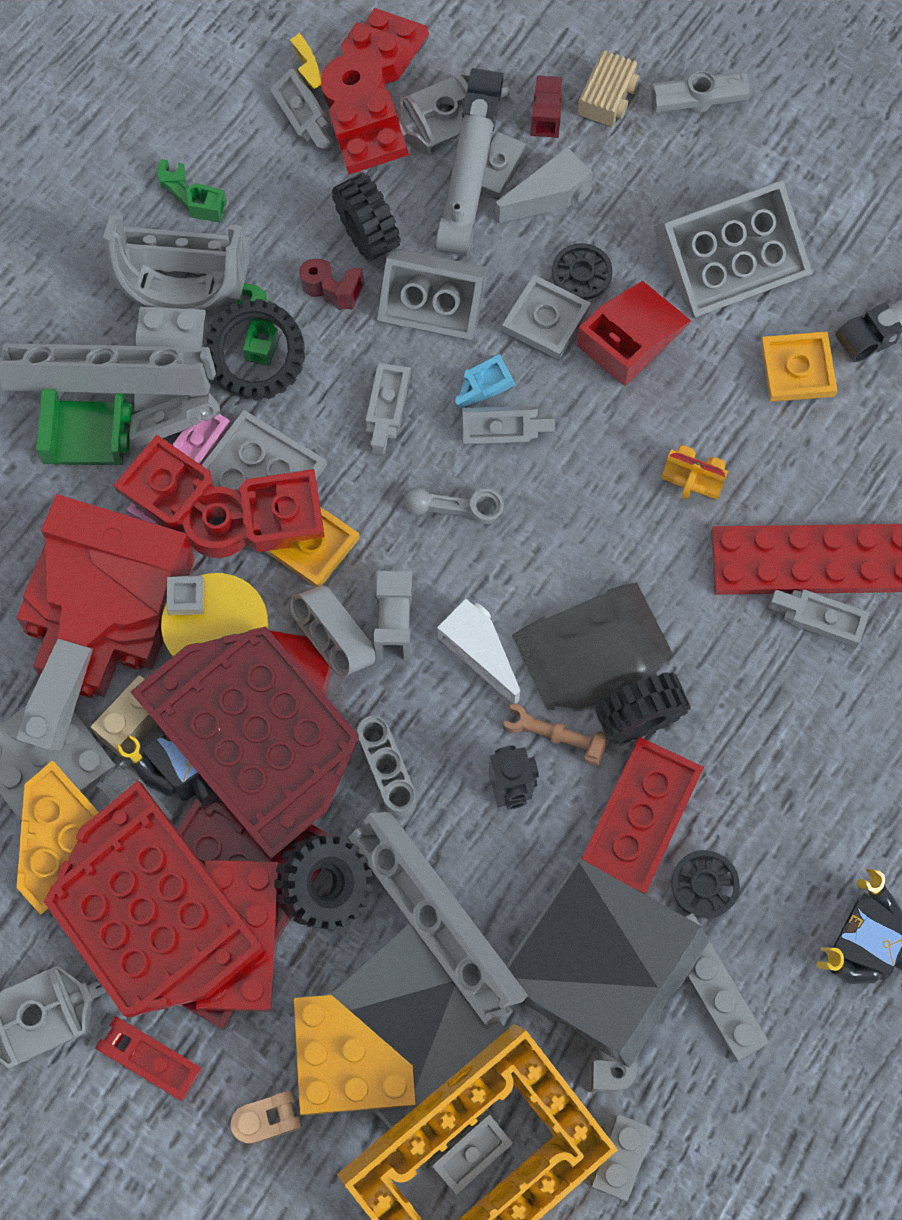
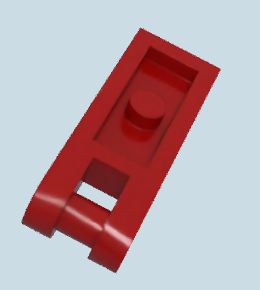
M114 1016L109 1024L112 1027L104 1040H99L95 1049L183 1102L203 1069L117 1016ZM125 1035L132 1040L126 1050L122 1052L117 1049V1046Z

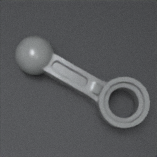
M413 488L407 492L404 499L406 509L415 515H421L425 512L463 516L471 520L475 519L483 524H490L498 520L504 507L502 497L492 489H480L472 495L471 499L433 495L422 488ZM481 501H487L493 505L495 512L490 515L481 514L477 510L476 505Z

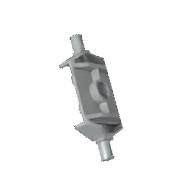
M461 73L401 98L399 124L404 140L408 144L429 156L431 155V147L459 136L462 124V110L470 74ZM506 82L503 83L501 98L510 95V89ZM446 103L454 108L450 112H441L437 107Z
M57 965L1 991L0 1062L8 1069L15 1070L16 1065L81 1035L84 1037L88 1036L91 1002L95 998L107 993L99 980L90 985L86 983L81 984ZM31 1006H39L42 1010L41 1020L34 1026H26L23 1021L25 1010Z

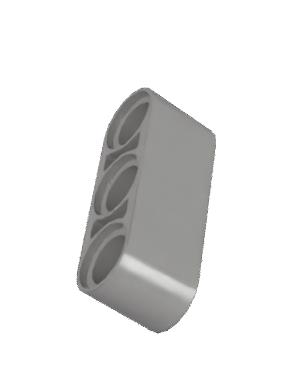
M324 585L295 594L290 598L289 609L292 617L337 675L341 677L347 676L374 664L376 658L372 643L328 587Z
M368 716L361 720L357 728L359 747L386 812H391L395 819H406L413 814L416 808L415 789L387 723L378 716ZM370 730H378L383 734L382 738L377 742H369L364 736ZM389 761L396 765V769L390 774H382L377 770L379 764ZM397 793H404L410 798L409 802L401 807L393 805L390 799Z

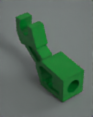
M161 159L156 172L161 188H166L190 212L191 218L220 223L227 204L225 191L199 183L189 187L186 184L184 164L178 163V168L175 172H168L170 168L168 160ZM199 199L200 201L204 200L205 202L204 204H200L194 201Z
M244 283L242 289L243 296L252 297L251 301L256 299L268 301L267 294L259 286ZM241 299L237 300V304L242 303ZM260 318L250 322L243 348L245 361L270 365L279 342L278 330L272 322ZM264 333L269 338L268 340L258 339V335Z

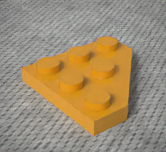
M53 760L24 784L16 888L40 915L48 909L44 900L51 886L57 881L58 872L63 862L68 861L78 841L76 836L80 828L99 813Z
M332 995L294 998L301 1116L416 1106L413 1065Z

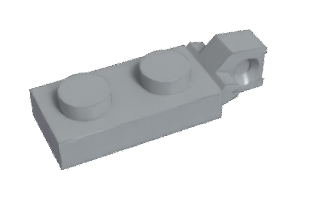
M291 68L270 88V91L298 135L305 138L309 143L314 141L318 148L321 147L328 151L336 144L330 132L326 129L330 125L328 117L299 72Z
M378 363L366 417V434L373 435L371 454L385 456L388 438L396 439L397 432L400 429L411 376V368Z
M208 392V395L194 397L182 395L131 415L129 440L138 448L150 443L156 434L164 438L184 431L194 425H198L201 420L208 421L219 415L220 404Z
M537 407L462 408L463 444L530 442V439L538 438V432H555L554 412H538Z
M805 589L802 592L793 590L792 595L775 590L768 609L785 615L783 620L792 625L856 648L860 644L869 616V612Z

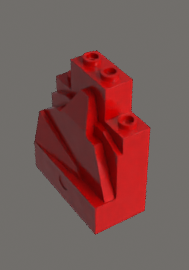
M56 494L41 529L45 538V545L24 592V600L16 619L24 629L23 632L36 639L44 638L33 664L39 677L58 639L93 649L79 695L92 698L94 694L105 697L119 660H121V664L134 670H140L141 667L152 670L164 641L161 621L167 603V577L189 576L196 558L186 533Z

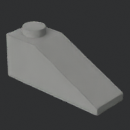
M567 147L496 202L495 220L498 223L568 208L575 201L580 202L590 194L593 171Z
M61 639L57 640L26 705L16 740L49 750L62 751L93 649Z

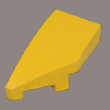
M298 33L290 39L296 56L303 63L298 68V71L307 86L310 85L312 89H315L321 85V71L308 43Z

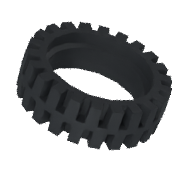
M246 299L242 300L240 304L235 302L229 305L230 309L227 311L223 309L218 314L219 318L212 321L210 325L211 330L210 332L207 331L206 335L207 345L205 347L210 349L216 371L215 379L233 395L247 400L271 399L276 394H282L287 391V387L295 383L297 375L303 369L302 364L305 362L304 339L293 317L282 307L280 308L277 304L270 301L269 303L265 302L263 299H256L255 301ZM260 318L274 323L282 330L287 340L288 352L284 365L275 375L263 381L251 382L238 378L229 370L224 360L223 348L228 334L236 325L245 320Z

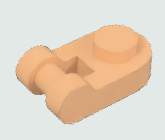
M292 1091L282 1092L238 1108L231 1119V1130L234 1136L243 1143L256 1144L301 1129L300 1119L295 1117L292 1104L295 1103ZM277 1109L280 1122L270 1125L267 1112Z

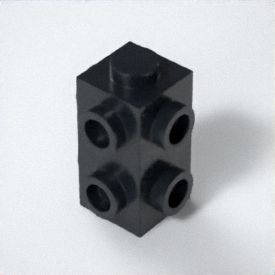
M514 745L505 746L497 749L494 755H490L489 778L497 807L506 806L507 809H516L525 806L527 800L532 799L533 789L538 786L536 778H539V772L534 756L528 758L525 747L516 749Z

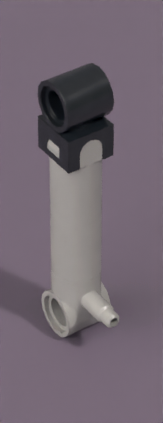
M471 68L444 214L438 229L436 249L439 251L469 255L474 222L492 132L495 129L498 105L502 94L504 73Z
M902 299L890 305L884 302L866 311L864 317H855L837 330L835 333L836 338L854 363L860 362L876 351L878 353L897 343L899 337L902 336Z

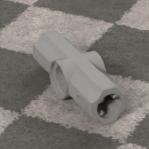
M696 71L690 75L689 79L653 83L651 85L653 110L656 112L688 108L695 113H702L707 111L711 105L748 100L750 95L749 79L744 71L712 75L707 71Z

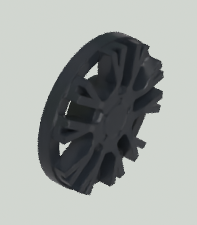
M709 850L695 851L682 858L675 867L671 879V890L678 903L677 905L684 912L693 913L699 919L716 918L726 913L737 900L740 889L739 876L733 864L723 855ZM699 857L705 858V869H700ZM713 859L724 865L717 873L710 869ZM691 861L696 869V873L689 874L682 867ZM730 872L732 878L720 882L719 877ZM678 876L691 879L690 884L678 881ZM721 886L733 887L731 898L720 892ZM687 888L691 891V896L683 900L679 889ZM716 895L725 906L721 908L713 897ZM694 896L700 899L695 909L689 906ZM705 900L709 901L713 911H702V902Z

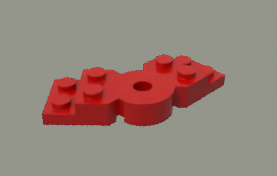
M377 8L373 9L364 24L355 23L341 44L343 55L332 60L325 67L321 75V88L349 175L409 155L390 93L385 89L386 84L399 80L428 37L429 32L426 25Z
M156 434L113 485L116 492L141 508L144 515L158 525L179 532L185 531L191 546L197 552L207 557H228L236 554L246 545L258 553L291 548V542L325 537L315 469L246 479L238 488V492L227 487H214L212 475L208 469ZM215 517L226 518L220 525L209 524Z

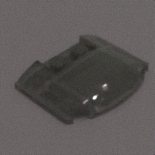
M637 582L608 589L605 594L548 618L543 616L512 634L519 653L548 710H555V706L574 708V711L594 709L596 705L601 704L600 701L602 699L610 697L609 694L614 691H620L622 687L628 684L632 685L639 679L643 678L645 680L649 676L657 674L665 660L669 661L673 655Z

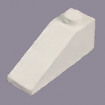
M465 599L437 627L438 639L512 704H517L520 698V689L492 620H490L491 616L482 605L478 603L473 605Z

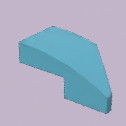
M500 354L470 370L466 369L464 374L465 380L459 396H456L455 402L458 408H463L493 397L516 385Z

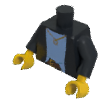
M167 735L143 747V755L139 753V741L133 736H128L130 741L134 743V751L132 753H125L122 747L117 744L118 753L122 757H129L132 760V768L147 787L167 796L176 794L181 801L188 800L196 795L202 806L211 805L219 799L218 795Z
M866 868L870 875L869 882L859 878L856 881L857 887L867 890L868 894L863 893L857 899L833 947L821 948V951L827 954L826 959L828 961H817L816 963L818 969L830 970L848 984L876 983L890 976L894 967L902 970V910L886 888L883 873L870 868Z

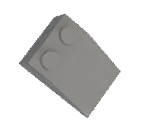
M139 307L136 346L205 347L207 345V331L210 332L206 310ZM134 394V413L136 414L182 395Z

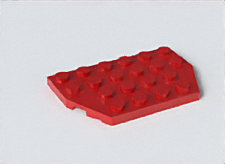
M136 781L80 828L76 836L78 841L68 861L63 862L58 872V879L51 886L44 900L45 905L120 1012L128 1018L206 999L266 950L144 785L139 781Z

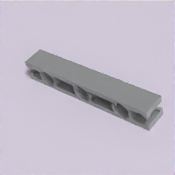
M4 343L1 349L4 358H0V384L2 389L6 391L56 389V392L208 395L210 383L207 381V378L208 380H214L216 375L209 347Z
M369 813L363 821L366 825H371L373 829L361 830V828H357L348 839L360 848L358 850L360 854H365L368 862H366L484 1024L505 1020L513 1012L509 1006L522 1003L528 997V994L392 813ZM478 968H479L480 973H481V978H480V976H479V974H478Z

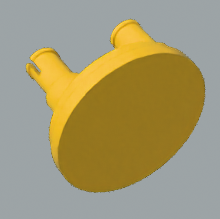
M209 573L200 575L203 576L205 581L204 614L168 615L167 603L165 605L161 621V631L164 643L171 656L173 657L186 645L203 643L231 634H240L264 626L268 628L267 610L259 593L243 579L230 574Z

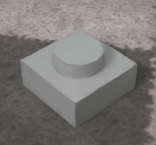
M203 576L167 577L168 615L204 614L205 581Z

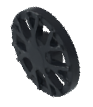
M578 243L567 246L557 254L553 261L552 279L554 284L584 300L593 299L601 295L609 287L612 279L613 269L609 257L600 248L591 244ZM584 251L594 254L592 260L582 258ZM569 253H572L576 258L571 264L565 258ZM604 262L607 269L595 271V265ZM557 267L568 269L569 274H557ZM594 277L604 280L605 282L601 286H598L592 281ZM569 280L575 283L571 289L564 286ZM580 285H588L590 292L581 293Z

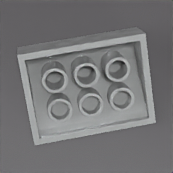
M783 180L653 226L663 257L693 318L813 274Z

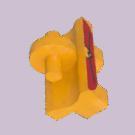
M680 445L676 451L671 450L661 479L684 488L681 498L686 500L689 499L692 491L718 500L728 473L725 470V461L716 457L708 458L707 463L695 459L696 452L693 448L685 445Z

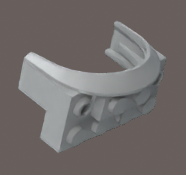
M110 215L103 235L110 288L120 289L127 297L143 307L206 310V313L220 307L229 298L240 299L250 261L249 237H243L242 226L230 225L228 227V235L124 227L122 216ZM154 270H161L163 272H190L195 275L206 274V276L197 278H176L161 274ZM148 272L144 288H142L141 283L143 276L145 273Z

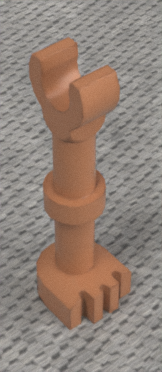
M510 705V713L517 714L520 720L517 723L504 721L503 727L507 732L519 733L521 731H530L551 738L552 743L560 745L563 742L587 750L584 762L599 766L608 741L605 734L596 732L592 737L566 729L564 724L557 722L556 725L535 719L527 714L520 705Z

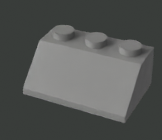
M395 248L386 258L377 321L473 340L484 298L489 267Z

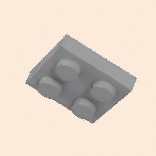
M533 274L503 322L502 332L559 360L589 312L591 303Z

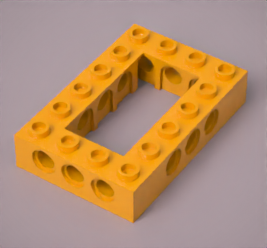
M514 1023L341 1170L337 1176L371 1220H422L391 1179L400 1183L412 1179L418 1174L415 1170L438 1150L441 1152L448 1148L446 1144L469 1124L471 1126L475 1125L478 1122L476 1118L498 1099L503 1101L511 1093L513 1085L553 1137L458 1220H539L618 1149L527 1030Z

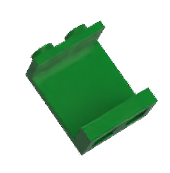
M42 389L36 447L42 463L123 465L124 453H129L130 437L129 433H126V423H131L132 404L127 403L124 393H115V402L60 401L56 389Z

